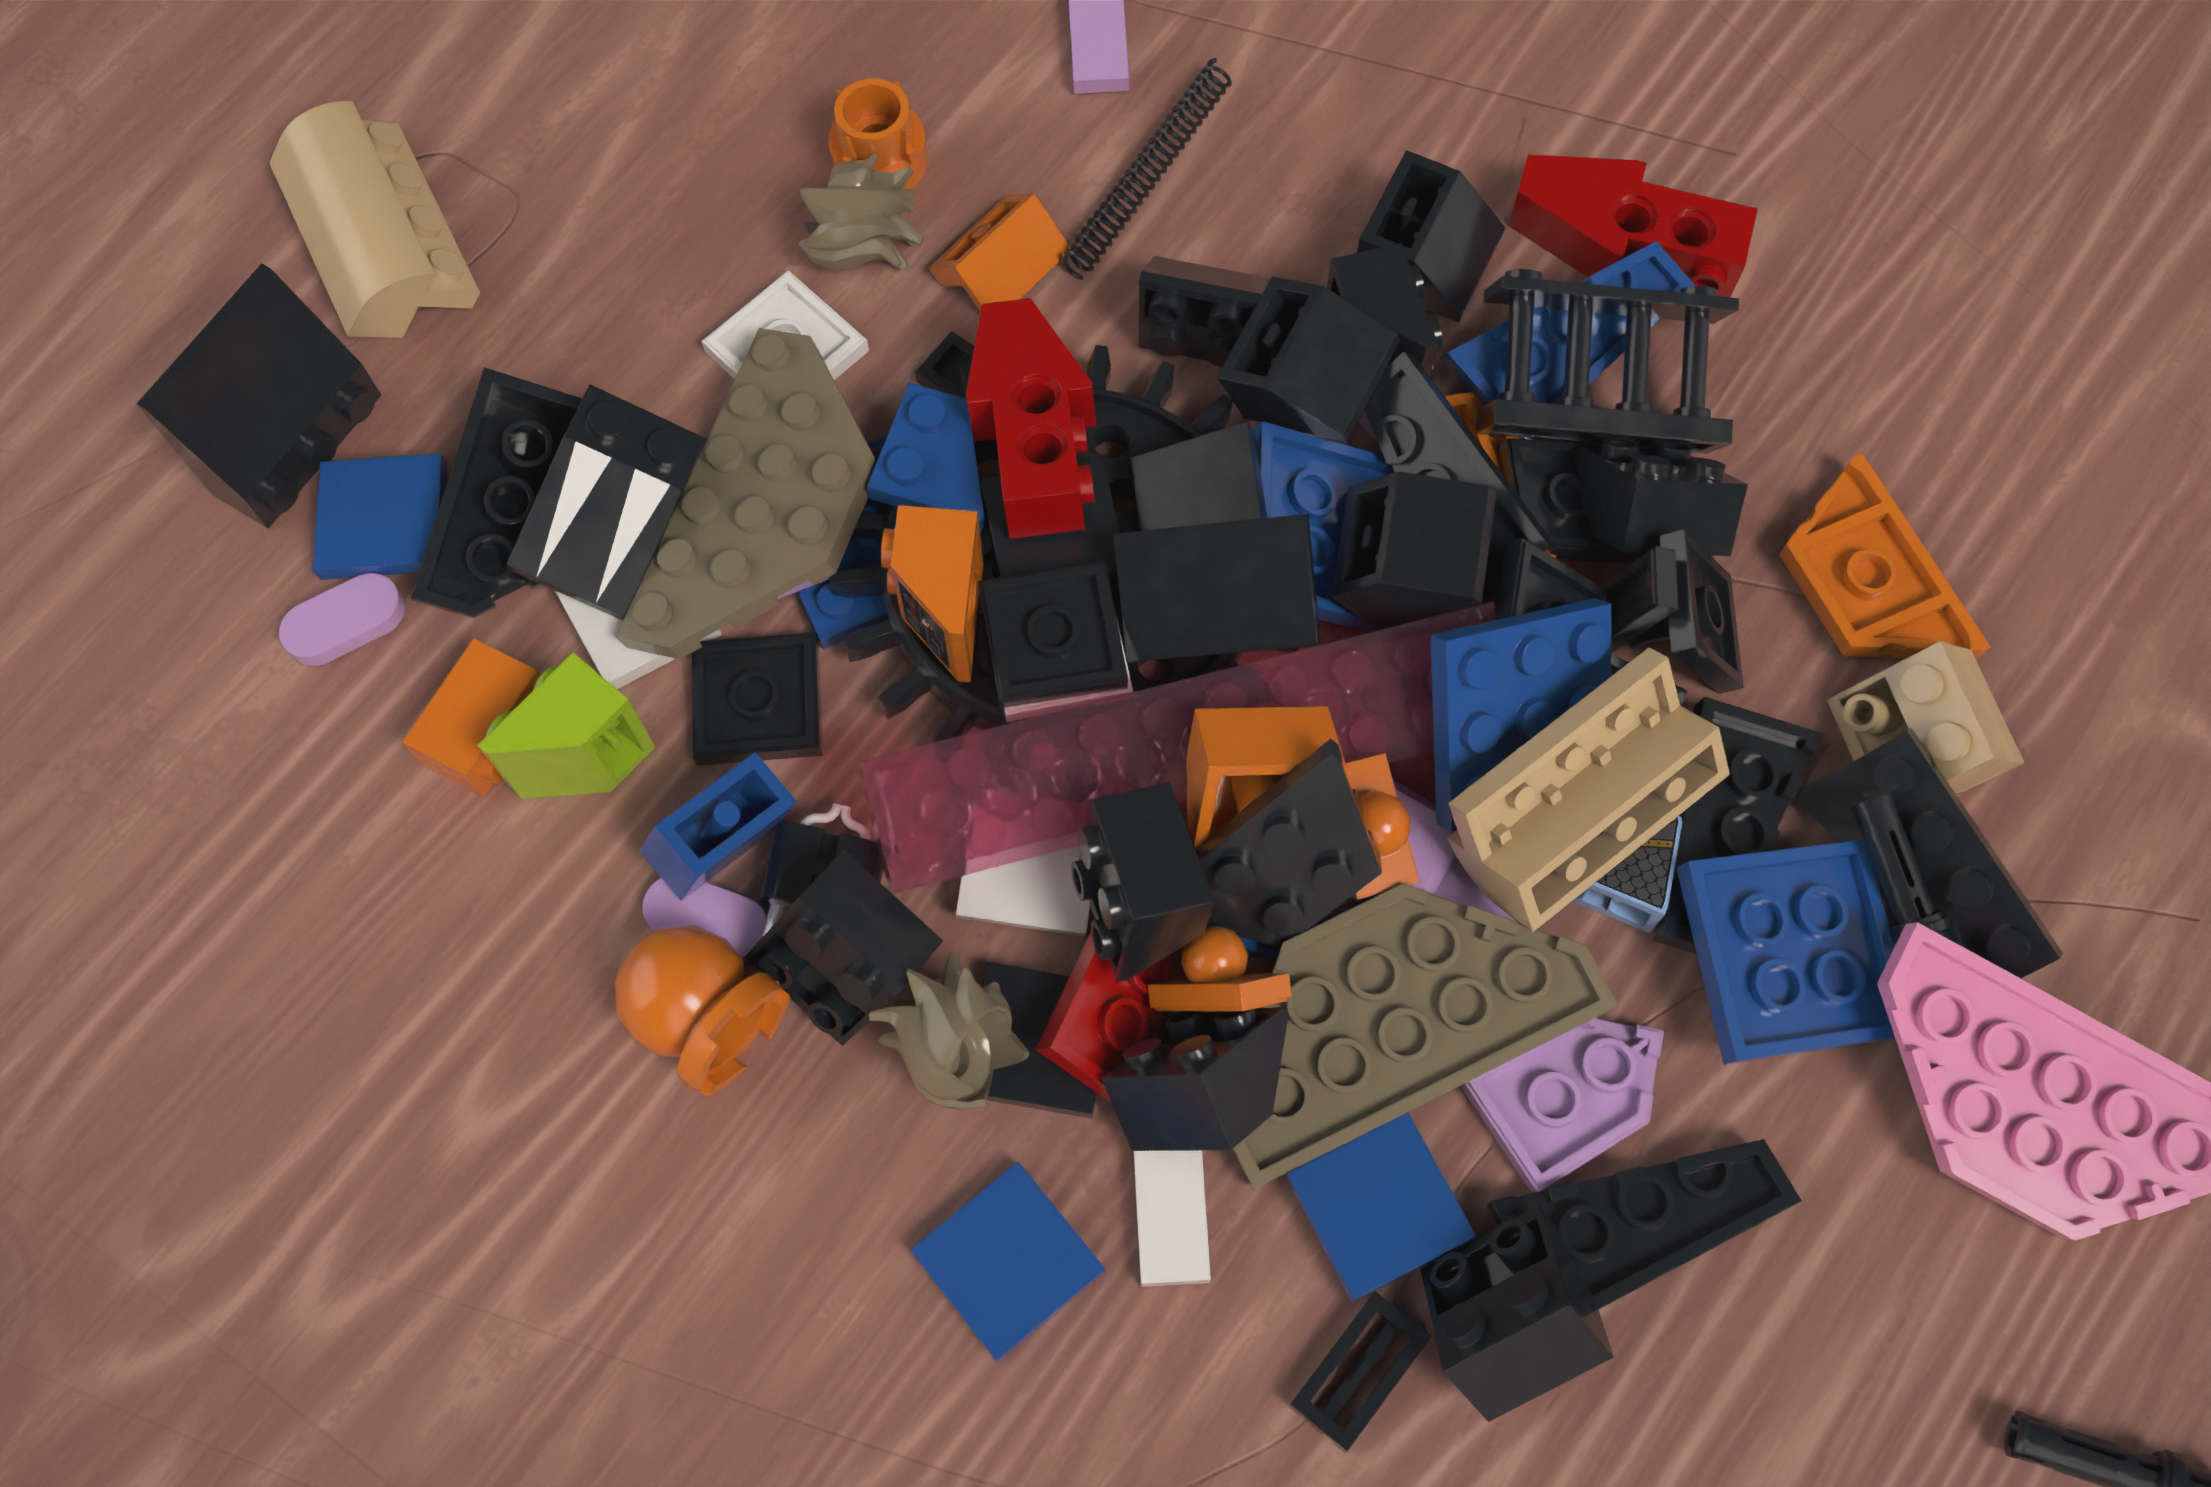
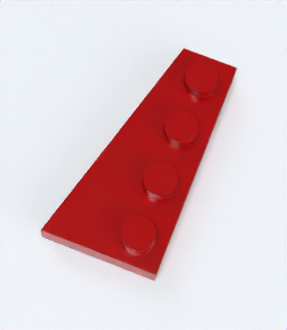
M1090 933L1035 1050L1112 1104L1102 1077L1124 1061L1123 1053L1126 1049L1138 1042L1154 1038L1160 1033L1164 1011H1155V1008H1150L1148 984L1179 978L1180 972L1174 968L1176 951L1133 978L1116 982L1109 959L1103 961L1099 959L1093 944L1092 934Z

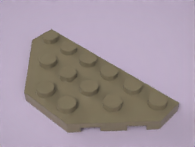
M762 328L758 329L618 631L617 638L627 648L682 659L702 648L700 639L729 623L736 629L778 606L780 603L777 597L807 580H810L814 586L837 572L869 497L867 485L877 460L811 336Z
M1405 883L1283 942L1272 973H1289L1292 997L1287 998L1288 1001L1261 1007H1283L1288 1018L1273 1115L1233 1148L1252 1189H1256L1618 1007L1619 1005L1587 945L1538 930L1532 932L1525 926L1520 925V922L1470 905L1464 906L1431 895L1428 891Z

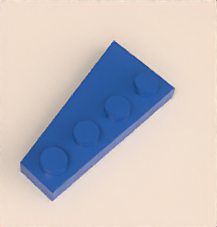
M1657 241L1580 282L1584 284L1680 293L1682 288L1695 286ZM1534 307L1529 392L1535 394V402L1557 404V399L1563 397L1568 310ZM1593 313L1589 384L1625 352L1626 316ZM1651 318V327H1652L1659 319ZM1508 320L1440 357L1470 392H1473L1485 405L1498 399V394L1505 391Z

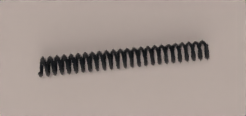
M1212 58L1207 62V66L1201 70V74L1197 75L1195 82L1191 83L1189 90H1186L1183 94V98L1179 99L1172 112L1166 116V121L1160 124V129L1154 132V137L1148 140V145L1142 148V153L1136 156V161L1130 164V169L1124 172V177L1118 180V185L1112 188V193L1106 196L1105 201L1099 205V209L1093 213V218L1087 221V226L1081 229V234L1075 237V242L1071 243L1068 251L1062 254L1065 268L1075 278L1083 280V275L1078 274L1070 267L1067 257L1070 255L1072 261L1084 271L1094 270L1093 263L1100 262L1099 255L1106 254V247L1113 245L1112 239L1119 237L1118 230L1125 229L1124 222L1131 221L1130 214L1137 213L1136 206L1143 205L1142 198L1149 197L1148 190H1154V182H1160V174H1166V166H1172V158L1179 156L1178 150L1185 148L1184 142L1191 140V135L1197 132L1196 127L1203 124L1202 119L1208 117V111H1213L1214 103H1219L1220 96L1225 95L1226 88L1231 87L1232 81L1227 72L1219 67L1212 66L1213 63L1217 62V58ZM1211 70L1222 74L1226 78L1227 83H1223L1214 76ZM1206 78L1211 79L1216 85L1221 87V91H1217L1210 85ZM1200 86L1206 87L1207 90L1213 93L1216 98L1212 99L1208 94L1202 91ZM1194 93L1200 95L1204 100L1209 102L1210 106L1207 107L1201 101L1196 99ZM1188 101L1195 103L1197 107L1203 110L1204 114H1199L1190 106ZM1182 109L1189 111L1198 119V122L1192 121L1191 118L1185 115ZM1176 117L1183 119L1186 123L1191 125L1192 130H1189L1185 126L1180 124ZM1171 125L1178 127L1182 132H1184L1186 138H1183L1178 133H1176L1172 129ZM1165 133L1170 134L1175 139H1177L1180 143V146L1175 145L1172 141H1170L1165 135ZM1159 141L1164 142L1169 147H1171L1174 151V154L1164 149ZM1153 149L1164 154L1168 158V162L1158 157ZM1147 157L1158 162L1162 166V170L1156 168ZM1141 165L1151 169L1155 173L1156 178L1149 175ZM1135 173L1146 178L1151 185L1143 183ZM1130 182L1140 186L1144 194L1137 191ZM1124 190L1132 193L1138 199V202L1131 199ZM1118 198L1126 201L1132 207V210L1126 208ZM1112 206L1121 210L1126 218L1117 214ZM1105 214L1113 217L1120 226L1111 222ZM1100 223H1103L1106 226H1108L1114 234H1111L1108 231H1106ZM1094 231L1103 235L1108 242L1101 240ZM1087 239L1096 243L1101 250L1095 248ZM1082 248L1091 252L1095 259L1087 255ZM1075 256L1084 260L1089 267L1082 264Z

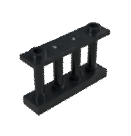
M1530 269L1507 271L1505 276L1500 277L1484 290V303L1509 305L1505 391L1498 394V399L1477 410L1476 434L1599 445L1602 444V440L1605 438H1615L1634 442L1640 446L1639 448L1654 449L1656 442L1674 445V442L1693 448L1692 453L1704 454L1732 444L1733 420L1711 418V410L1705 408L1709 323L1715 324L1739 310V298L1717 296V289L1708 286L1685 287L1680 289V293L1542 280L1541 272ZM1534 307L1568 310L1563 397L1557 399V404L1535 402V394L1529 392ZM1593 313L1626 316L1622 402L1617 403L1615 409L1595 408L1594 399L1588 398ZM1651 318L1684 321L1680 408L1674 409L1673 414L1653 413V405L1647 403Z

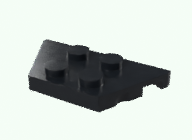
M1331 738L1195 849L1214 899V905L1207 926H1223L1232 929L1240 937L1280 948L1283 942L1307 931L1382 873L1381 856L1372 832L1366 828L1363 808L1356 790L1351 788L1342 765V753L1339 745Z

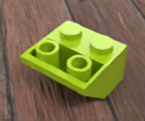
M573 652L560 665H554L543 672L536 681L534 690L513 711H507L498 716L488 728L486 737L477 745L511 790L521 799L612 792L656 748L629 699Z

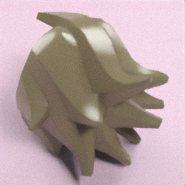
M874 153L865 160L839 162L832 169L828 186L825 188H802L800 195L817 222L805 221L803 225L809 237L807 239L803 238L798 244L813 263L824 269L838 272L857 268L872 260H887L894 267L906 269L908 263L893 239L905 240L912 247L915 244L920 246L924 239L901 214V212L910 213L917 208L914 203L908 200L916 193V190L902 188L913 174V170L910 167H905L894 173L876 171L874 168L877 163L878 154Z
M951 951L948 955L943 978H937L933 981L908 968L906 974L914 999H896L893 1007L871 1011L869 1021L889 1022L895 1027L897 1031L879 1037L878 1043L895 1048L901 1054L914 1085L921 1095L933 1104L961 1111L986 1107V1098L990 1090L994 1069L1020 1063L1027 1059L1030 1054L1024 1044L1011 1030V1009L1001 993L1000 985L992 982L981 987L974 980L968 968L965 967L963 971L961 970L959 953Z

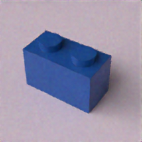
M755 752L656 824L639 852L682 901L776 830L778 824L784 821L797 804V800Z

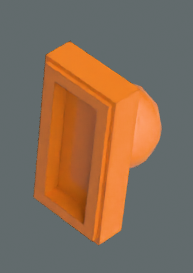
M1386 753L1345 763V773L1351 788L1355 789L1363 808L1364 822L1366 828L1372 832L1381 856L1382 873L1351 896V900L1384 893L1402 883L1408 885L1420 883L1408 839L1410 834V815L1404 804L1397 798Z
M1219 925L1206 926L1203 935L1183 947L1181 964L1186 977L1148 984L1150 1008H1155V1011L1251 1010L1288 1001L1287 998L1292 997L1289 973H1245L1248 953L1242 939L1232 929Z

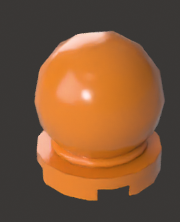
M696 925L663 928L644 935L619 964L615 980L617 1017L636 1044L660 1057H680L676 1070L679 1080L688 1088H694L696 1091L701 1092L705 1097H709L724 1089L743 1073L748 1066L738 1058L752 1044L758 1034L770 1041L786 1015L791 999L790 995L780 987L779 981L769 973L758 972L747 978L743 959L727 939Z

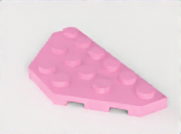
M1918 922L1905 924L1877 985L1940 1172L2058 1237L2074 1241L2101 1233L2100 1229L2130 1219L2141 1220L2190 1204L2191 1199L2211 1193V1082Z

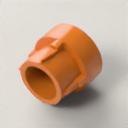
M866 78L853 82L842 91L838 89L834 105L835 120L830 128L828 137L833 168L839 162L865 160L872 154L877 153V163L874 170L894 173L905 167H910L913 170V174L902 188L913 189L925 175L928 165V153L923 124L918 115L909 107L908 98L901 89L900 82L896 81L893 83L881 78Z

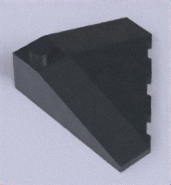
M485 367L483 368L411 596L412 601L470 618H476L496 608L494 601L526 585H529L531 589L541 585L506 569V565L582 398Z

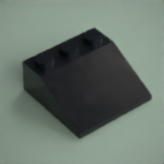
M261 263L136 404L213 496L269 529L282 513H285L294 505L299 492L319 470L320 462L331 461L337 451V447L358 423L364 421L371 414L375 402L380 398L381 393L363 364L271 268Z

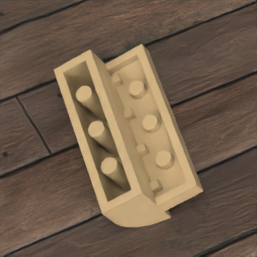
M337 101L322 104L296 117L283 131L269 164L347 336L403 338L418 307L472 309L480 295V291L400 125L383 121L362 120L353 101Z
M1649 647L1450 801L1448 805L1457 831L1448 837L1449 843L1463 868L1484 894L1500 909L1534 932L1730 775L1719 727L1680 706L1669 658Z

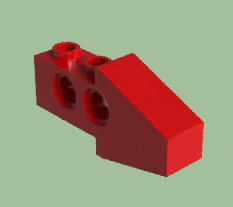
M1528 154L1509 227L1588 278L1657 241L1695 286L1713 287L1717 289V296L1731 297L1746 265L1758 208L1643 182L1647 163L1638 160Z
M1031 298L982 304L966 397L974 442L997 439L1003 503L1009 538L1014 539L1085 530L1082 504L1095 503L1090 464L1077 466L1076 454L1088 452L1085 428L1096 427L1092 382Z

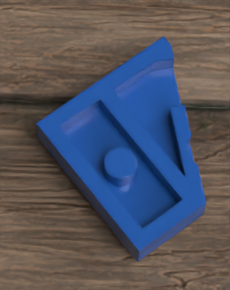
M909 382L867 485L869 499L896 507L903 505L977 511L980 532L983 531L985 517L967 399Z

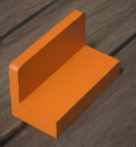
M1035 193L1006 195L928 268L941 286H963L981 311L982 304L1021 299L1062 260V254L1068 251L1069 244Z

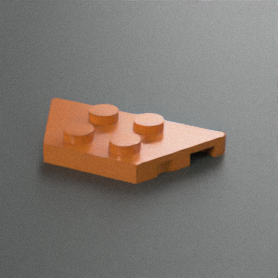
M1863 453L1855 455L1831 488L1819 500L1810 515L1785 544L1779 554L1843 657L1907 659L1942 641L1971 649L1975 659L1981 658L1991 646Z

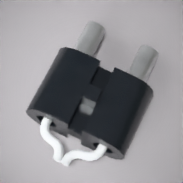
M834 803L831 810L827 813H812L802 819L800 823L784 821L778 824L759 895L761 901L770 904L762 937L843 850L850 854L881 883L889 848L871 840L869 830L863 824L851 818L850 807ZM841 811L842 822L847 828L858 832L861 837L843 833L840 836L826 833L825 829L810 825L815 822L827 823L833 821Z

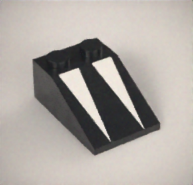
M589 384L560 443L507 562L506 569L623 621L697 463L706 438Z

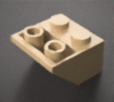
M1939 641L1827 699L1853 761L1912 728L1955 793L1967 791L2024 764L2023 758L1971 649Z

